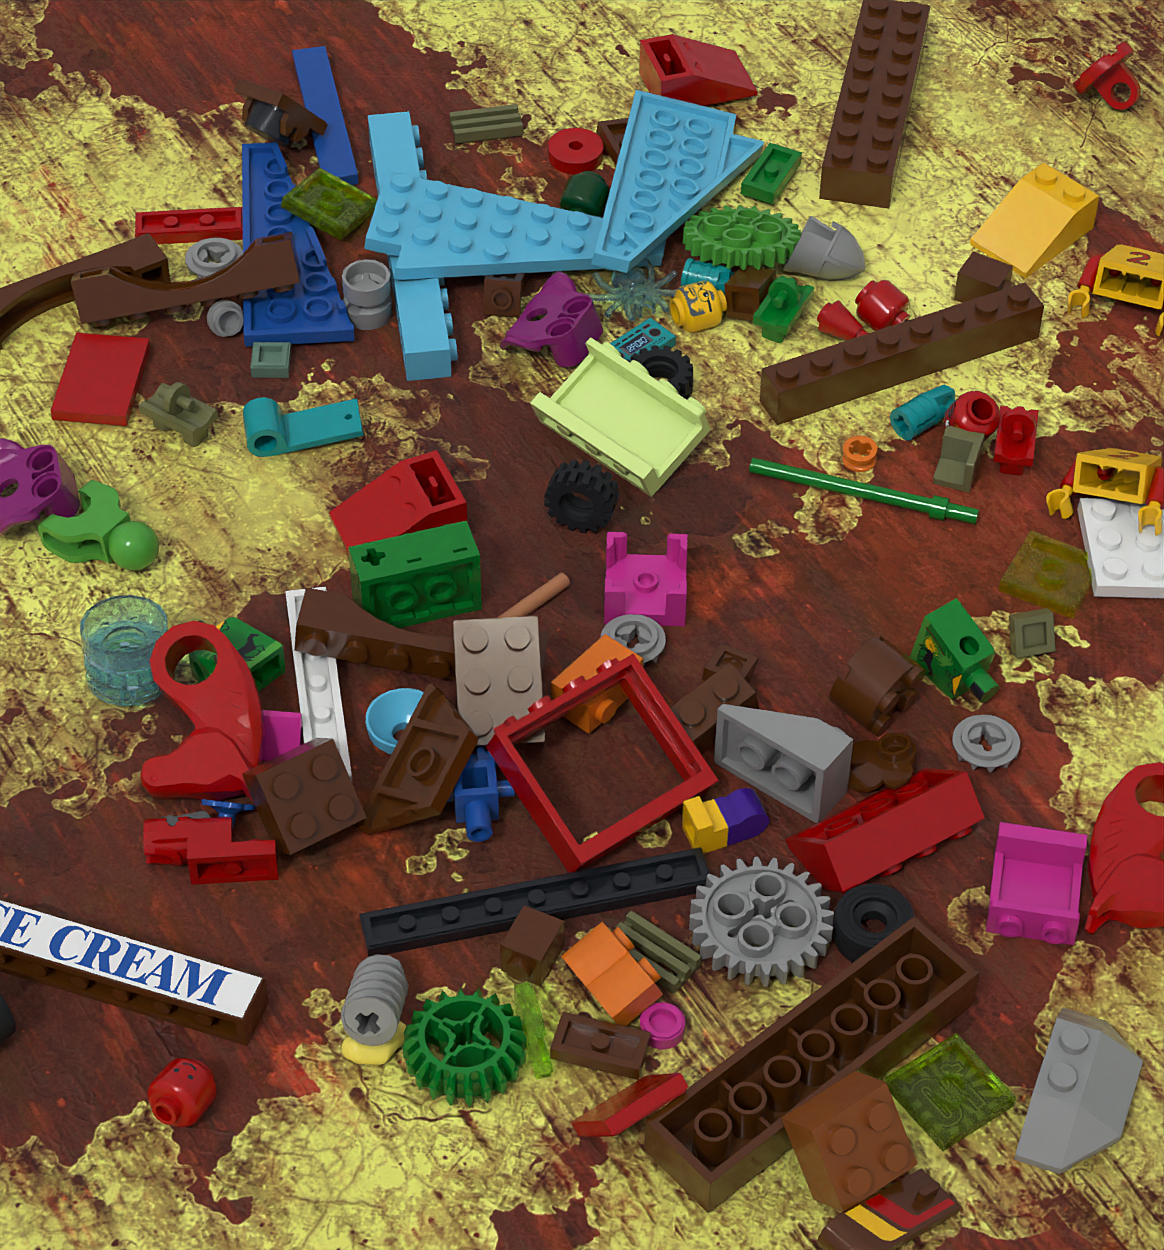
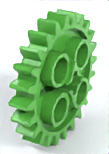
M726 205L724 210L712 207L710 208V213L699 211V216L691 215L690 221H685L683 244H685V250L691 251V256H700V261L702 262L713 260V266L724 263L727 269L733 266H740L742 270H746L747 266H753L759 270L763 264L771 268L774 267L775 262L785 264L786 259L790 258L801 237V230H798V224H792V218H783L782 213L772 215L770 214L771 209L758 211L756 206L744 208L742 205H738L737 209H731Z

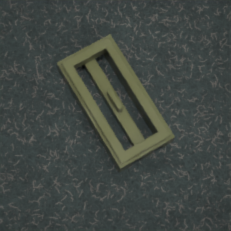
M517 104L449 112V121L455 143L523 135V123L520 113H518Z
M632 910L626 915L624 923L619 922L615 926V928L619 927L633 945L644 951L647 957L635 949L629 952L637 962L645 957L661 976L657 983L673 994L701 966V955ZM661 962L674 972L678 973V975L674 976L673 974H671L670 972H668L656 963Z

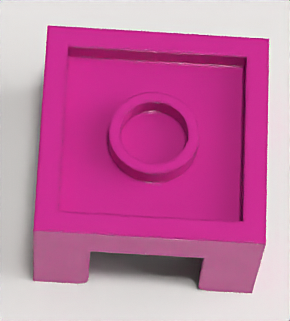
M607 532L604 624H607L616 617L633 614L649 617L660 626H685L688 534H669L667 536V555L627 554L626 533Z

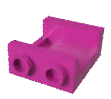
M1000 822L994 852L985 932L998 933L1005 937L1043 940L1050 944L1063 943L1074 945L1080 920V913L1078 911L1087 835Z

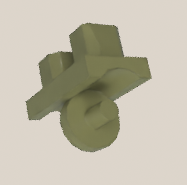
M176 382L172 386L162 383L150 399L139 404L140 413L153 419L155 428L163 432L175 430L183 434L184 442L193 447L198 446L208 437V427L218 418L217 409L191 397L189 386L182 382Z

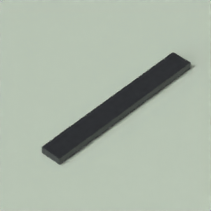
M699 847L360 913V925L368 957L378 954L387 955L509 931L524 905L565 920L696 894L697 886L706 887V876L710 873L702 849Z

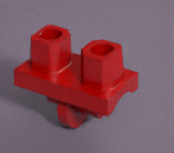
M1000 405L1001 417L997 428L993 462L1000 463L999 472L1020 476L1023 475L1024 466L1032 467L1039 410L1031 409L1027 411L1022 406L1011 409L1008 406Z

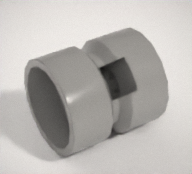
M367 259L349 264L343 270L342 287L344 303L351 324L353 323L355 328L361 330H373L386 325L392 316L391 281L388 268L381 262Z

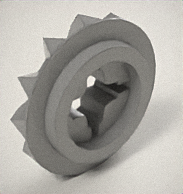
M208 238L193 244L188 249L185 255V263L190 275H197L198 278H201L228 266L242 255L243 251L238 244L229 239ZM208 257H209L211 260H214V261L220 262V263H215V262H213V261H210V262H209V261H208Z
M628 614L616 617L608 622L601 632V637L606 634L626 648H628L627 643H630L635 638V635H638L639 643L634 648L628 649L644 658L643 666L646 662L656 663L659 654L665 652L666 636L664 630L656 621L643 615Z
M974 715L962 720L953 732L952 749L956 750L959 762H969L972 770L980 766L986 767L991 773L995 767L1007 769L1009 763L1013 759H1017L1020 748L1019 735L1011 724L999 717ZM982 735H984L988 745L992 746L990 751L984 750L983 746L979 744Z

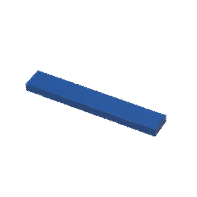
M320 46L292 50L293 63L304 108L326 121L328 125L323 136L310 132L322 182L332 188L359 184L358 173L326 47Z

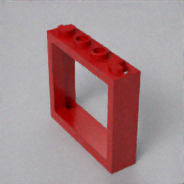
M634 653L621 661H618L617 658L607 660L596 669L598 674L588 680H585L583 676L572 680L562 688L564 694L554 700H551L549 695L539 699L527 709L529 714L517 720L515 716L506 718L502 724L493 728L495 734L486 746L568 873L580 871L682 809L683 801L705 795L719 781ZM619 684L684 782L579 845L513 745Z

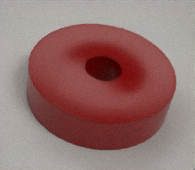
M584 128L564 129L555 133L548 142V160L555 169L563 173L579 174L584 171H593L603 161V141L599 135L591 130Z

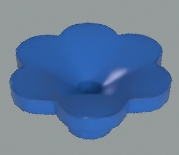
M202 799L201 803L215 809L219 813L218 817H232L233 829L236 814L247 810H255V805L208 799Z

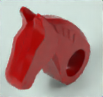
M194 620L172 626L155 643L149 660L153 680L161 693L194 724L195 730L170 753L156 755L145 760L141 767V784L147 793L157 799L222 800L245 794L253 801L242 773L261 765L265 742L262 702L252 672L229 639L216 626ZM197 650H207L217 655L216 667L206 680L193 685H184L174 680L176 666L185 655Z
M1157 762L1136 766L1120 780L1107 795L1101 806L1093 828L1088 851V876L1093 901L1089 909L1084 931L1091 935L1103 924L1114 920L1137 930L1164 928V817L1149 813L1139 805L1148 801L1164 804V763Z

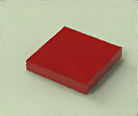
M681 1073L646 1075L576 1118L571 1123L578 1136H616L686 1092L689 1087Z

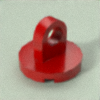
M1128 42L1118 44L1115 53L1112 55L1110 53L1104 54L1080 75V78L1073 83V87L1080 95L1095 87L1112 108L1122 110L1136 104L1139 100L1141 89L1137 79L1124 64L1135 52ZM1119 82L1126 83L1131 89V95L1127 101H1120L1114 95L1115 86Z

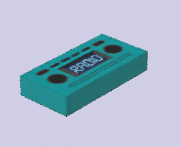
M648 318L610 344L619 351L623 359L631 361V356L634 353L639 355L640 349L646 348L648 351L651 350V346L658 345L659 349H663L664 346L673 348L676 346V336L652 318Z

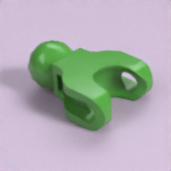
M90 480L78 490L84 513L68 518L51 514L37 526L43 546L48 551L70 563L102 560L110 564L114 561L125 570L139 571L150 566L159 551V540L154 530L143 522L131 521L129 513L120 509L121 504L117 491L95 480Z

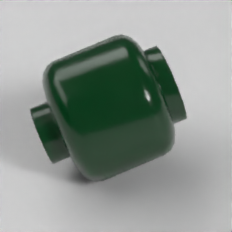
M584 171L574 174L567 180L560 198L559 207L560 209L573 212L578 211L602 218L610 190L605 180L597 173Z

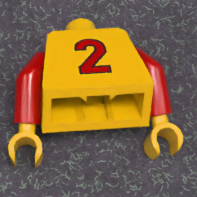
M1116 245L1107 253L1092 256L1088 260L1077 284L1079 289L1070 292L1068 295V314L1071 313L1073 307L1082 306L1081 318L1087 317L1090 312L1089 293L1164 310V254L1126 245ZM1164 312L1160 315L1155 329L1157 336H1160L1164 326Z
M1115 448L1077 453L1075 461L1060 483L1061 489L1053 490L1046 496L1050 516L1060 509L1062 519L1069 518L1073 513L1070 496L1082 493L1131 503L1146 504V506L1138 511V531L1142 533L1143 527L1150 524L1155 525L1156 536L1161 534L1162 510L1164 509V467H1161L1162 458L1156 455Z

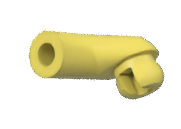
M399 1021L396 1033L391 1040L383 1045H363L348 1036L342 1043V1054L346 1059L357 1064H385L404 1042L406 1025Z

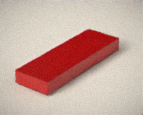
M243 207L135 212V238L149 233L157 244L194 243L208 238L243 240Z

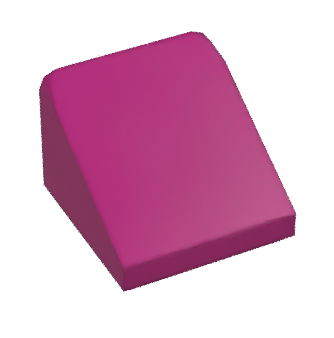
M263 710L265 742L262 761H269L304 744L302 713Z

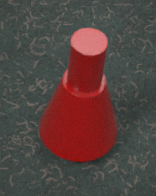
M840 300L833 304L828 302L817 316V321L820 323L818 327L819 332L846 341L869 334Z

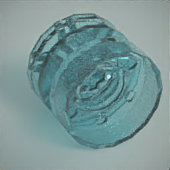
M121 595L99 601L86 611L80 622V635L84 654L86 681L93 695L106 703L129 706L143 704L162 694L153 680L149 661L156 641L168 631L167 615L160 605L145 597Z

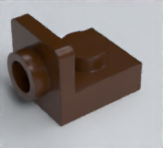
M526 273L486 275L484 278V314L518 317L521 312V293L526 284Z

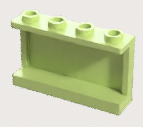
M590 337L585 343L589 355L552 397L549 398L539 392L530 404L539 422L652 497L711 430L705 416L707 411L696 399L689 397L686 400L680 396L675 387L665 379L661 378L657 381L651 377L647 369L635 360L628 362L623 359L619 351L610 343L604 342L600 344Z

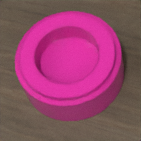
M665 1002L655 1003L642 1012L640 1030L651 1032L650 1047L662 1050L670 1049L678 1045L684 1037L685 1017L682 1011L673 1004Z

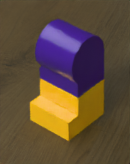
M751 788L738 789L727 797L723 798L722 796L706 802H702L700 796L683 801L682 828L692 849L701 847L703 854L753 838L763 832L769 824V817L756 792Z

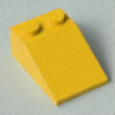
M1043 162L1017 182L970 239V245L993 259L1012 265L1013 271L1026 279L1094 228L1099 195Z

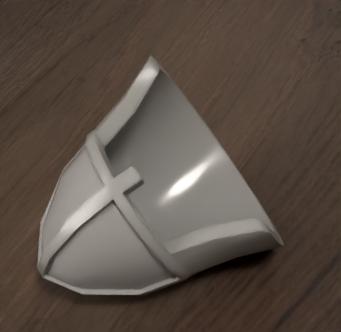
M810 216L783 271L797 272L819 279L835 281L851 279L863 273L866 267L864 253L853 234L834 221L831 227L836 230Z

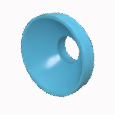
M399 688L385 692L373 700L366 712V728L370 740L376 747L388 754H392L398 743L393 738V735L397 731L405 729L424 692L411 688Z

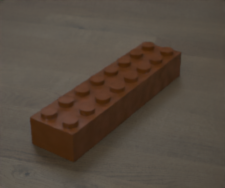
M863 0L822 164L819 199L889 209L927 39L930 5L919 4L914 1Z
M912 917L690 1086L686 1092L673 1099L648 1118L645 1122L644 1151L707 1213H710L792 1148L781 1119L783 1116L854 1071L876 1079L882 1077L974 1004L979 972L916 917Z

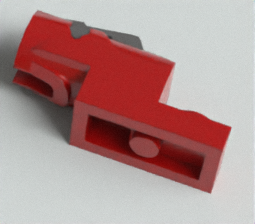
M199 811L179 816L170 815L144 819L143 838L146 864L169 866L188 864L191 885L279 880L276 840L251 839L235 842L232 817H211L206 811Z

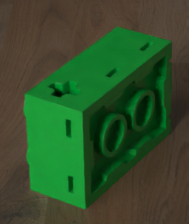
M467 521L348 547L352 600L360 608L381 621L397 628H403L482 609L480 553Z

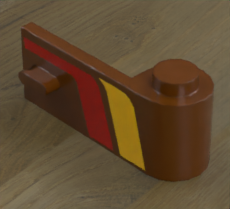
M921 1168L835 1216L820 1233L817 1244L822 1250H895L958 1214L961 1206L938 1182L934 1181Z

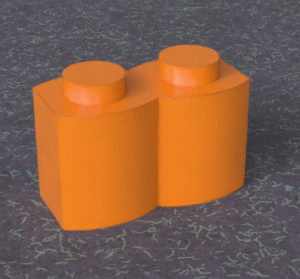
M601 922L561 957L616 1024L627 1026L663 995L655 984L661 979V976L645 957L637 962L629 952L635 946L619 927L611 932Z

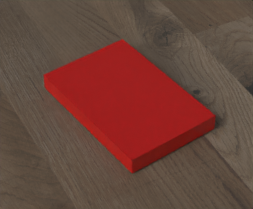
M76 333L50 410L52 420L127 426L151 348L149 338Z

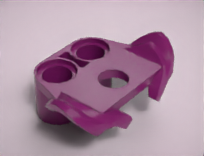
M558 271L546 281L540 292L527 304L523 313L511 329L506 332L505 338L500 343V348L502 350H509V347L514 345L522 349L540 352L543 345H549L555 363L560 367H570L580 363L588 355L589 351L585 343L590 337L598 341L603 333V327L592 298L589 295L577 292L574 282L565 273ZM546 314V316L540 320L530 321L537 315Z
M0 438V537L5 535L12 526L40 519V511L42 510L47 517L51 514L66 518L73 517L80 507L75 475L53 446L46 444L24 449L14 441ZM18 483V488L12 495L1 497L3 490L7 486Z

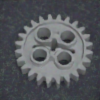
M754 857L753 866L747 867L741 859H737L736 870L734 871L723 864L720 866V877L708 874L706 876V887L697 886L696 899L691 900L689 930L693 931L692 944L700 946L702 959L713 957L712 970L716 971L724 966L728 967L727 979L732 980L738 973L744 974L745 985H749L754 976L761 978L764 987H768L770 976H776L782 984H786L787 973L790 971L798 978H802L804 965L815 969L818 956H826L828 942L832 940L834 911L829 910V896H821V883L808 885L810 873L807 871L798 876L793 875V863L787 865L784 870L778 869L777 858H773L768 867L762 866L759 857Z

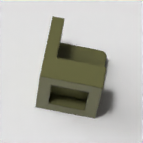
M947 425L943 435L941 456L933 477V483L970 493L981 461L985 434L970 432Z

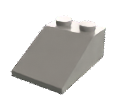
M722 704L717 709L714 763L815 823L822 821L847 793L853 738L847 736L841 729L832 727L818 718L727 704Z

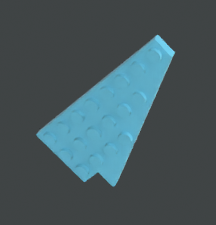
M636 90L591 264L607 270L628 273L685 223L691 215H694L761 156L764 141L733 134L737 114Z
M386 171L364 247L366 250L398 256L394 279L397 280L605 269L591 264L603 219L601 217ZM666 239L635 267L661 266Z

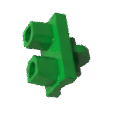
M784 276L776 278L771 283L768 295L753 315V324L762 327V337L777 343L783 342L814 296L813 286L797 285V281L794 278Z

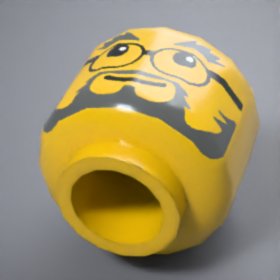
M700 281L679 287L675 292L674 298H671L669 303L674 324L677 327L682 326L689 333L718 326L722 319V312L727 310V302L723 291L716 290L709 281Z

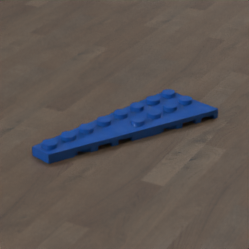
M277 142L242 144L243 253L256 238L292 232L302 275L300 283L295 284V288L292 290L273 292V288L258 291L259 294L255 297L243 299L245 347L253 346V342L304 344L355 341L354 324H351L344 300H341L337 291L336 281L331 276L327 267L325 255L313 227L310 226L309 221L283 207L297 196L298 192L295 184L290 179L288 167Z

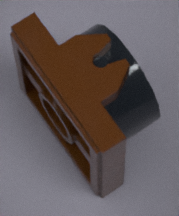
M239 80L234 89V92L246 99L242 111L243 125L270 142H277L279 146L290 149L293 142H299L307 136L308 131L323 136L328 126L326 121L283 93L245 80Z

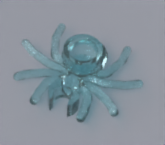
M646 258L643 262L648 269V280H646L642 269L635 266L628 273L614 270L611 276L613 287H611L601 279L598 272H594L593 277L597 284L610 294L587 293L586 295H589L593 301H615L604 314L607 318L624 304L625 313L628 319L633 322L636 319L635 316L642 318V307L644 306L651 308L652 313L655 315L656 302L664 312L669 311L668 305L660 295L674 297L676 290L658 288L670 282L677 275V271L672 270L666 277L654 283V267L649 259Z

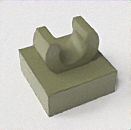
M1045 608L1009 615L1011 653L1016 658L1055 651L1052 611Z

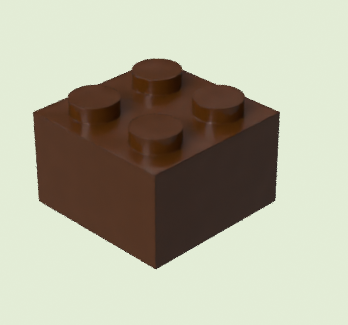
M315 738L242 773L269 839L276 840L277 853L292 855L367 818L333 738Z

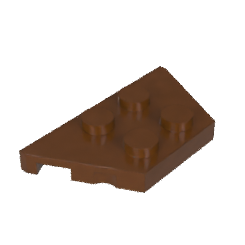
M428 683L363 808L367 818L354 825L364 834L371 835L441 814L479 740V737L449 699L435 685Z

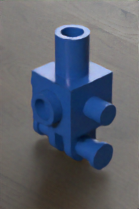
M476 747V754H471L447 801H454L456 823L465 822L467 838L475 842L488 840L492 836L491 820H499L498 798L515 796L514 789L508 780L497 781L495 768L499 766L489 751H484V747Z

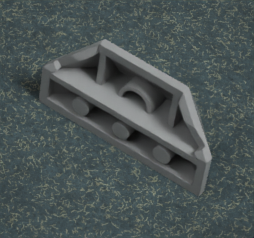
M1062 1007L1056 1018L1033 1090L1014 1160L1061 1174L1072 1168L1073 1164L1090 1158L1120 1141L1143 1060L1107 1021Z

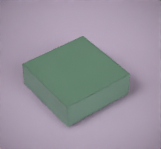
M253 342L250 367L251 378H289L292 353L291 343Z

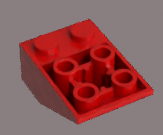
M674 34L640 40L639 74L649 93L701 106L740 100L746 97L757 96L758 94L756 87L734 50Z
M435 450L398 462L331 510L329 517L349 554L348 547L467 521V502L440 454Z

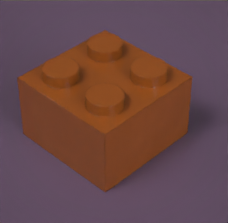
M858 1071L850 1073L781 1118L813 1199L838 1211L843 1212L865 1200L918 1164L887 1083Z

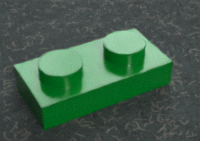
M769 143L742 181L741 194L773 204L800 166L802 152Z

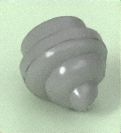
M219 300L208 311L207 324L210 330L218 336L235 335L243 326V311L238 304L231 300Z

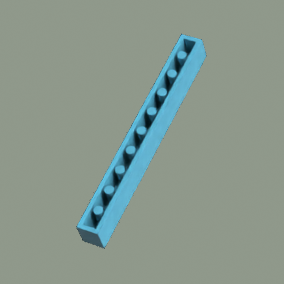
M409 111L368 115L369 144L378 197L386 171L405 173L409 176L427 179L426 170H419L424 168L422 147H415L420 146L418 125L411 124ZM387 254L407 381L452 377L451 361H457L458 356L456 339L448 338V336L453 335L451 313L444 314V311L449 310L447 288L440 289V286H444V277L394 279L398 256Z

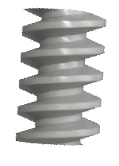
M380 954L369 956L359 963L354 972L345 1003L342 1007L341 1021L347 1034L360 1044L368 1046L383 1045L391 1040L397 1031L409 986L399 960Z

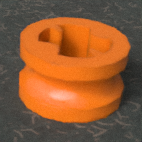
M853 436L847 439L843 445L842 461L852 471H869L876 465L878 447L869 437Z

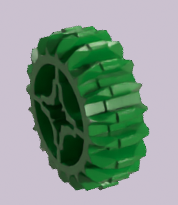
M460 987L456 996L449 997L442 991L438 1003L426 999L423 1011L413 1012L411 1024L406 1025L404 1031L403 1057L406 1058V1070L410 1077H415V1083L419 1090L429 1088V1094L433 1100L445 1094L450 1106H452L457 1098H464V1101L470 1108L474 1097L480 1096L488 1103L492 1090L504 1095L507 1089V1082L517 1081L519 1068H523L526 1061L527 1036L524 1035L520 1016H514L510 1003L500 1005V999L496 993L484 999L483 993L479 988L473 995H465V992ZM487 1032L499 1041L501 1045L499 1049L492 1046L491 1040L485 1037ZM431 1044L437 1046L439 1053L444 1055L442 1061L438 1060L430 1052L429 1047Z

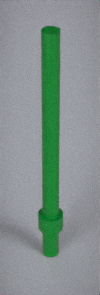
M754 457L749 467L750 473L928 513L929 518L945 521L946 518L976 525L980 509L950 503V498L934 495L932 499Z

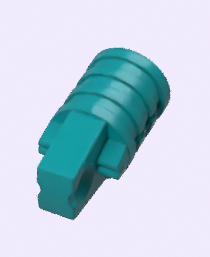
M688 258L682 272L681 286L700 281H709L716 290H722L725 295L724 284L733 276L734 272H731V268L727 269V267L722 265L713 266L712 263H705L700 260L695 261V259Z
M944 384L921 393L892 410L890 422L896 434L904 440H911L939 423L945 417V412L949 406L955 401V390Z

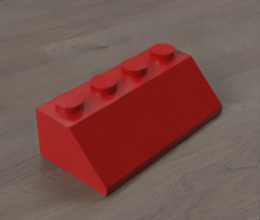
M924 768L914 773L910 781L895 790L887 787L785 840L788 848L818 883H821L824 890L837 891L844 895L850 889L866 884V880L876 875L886 876L897 872L902 868L901 862L912 856L913 858H920L937 850L936 844L947 838L953 840L969 834L972 831L971 825L985 819L967 771Z

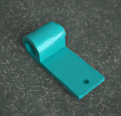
M265 397L250 400L243 408L246 444L250 453L255 456H275L364 436L357 398L284 415L276 401Z

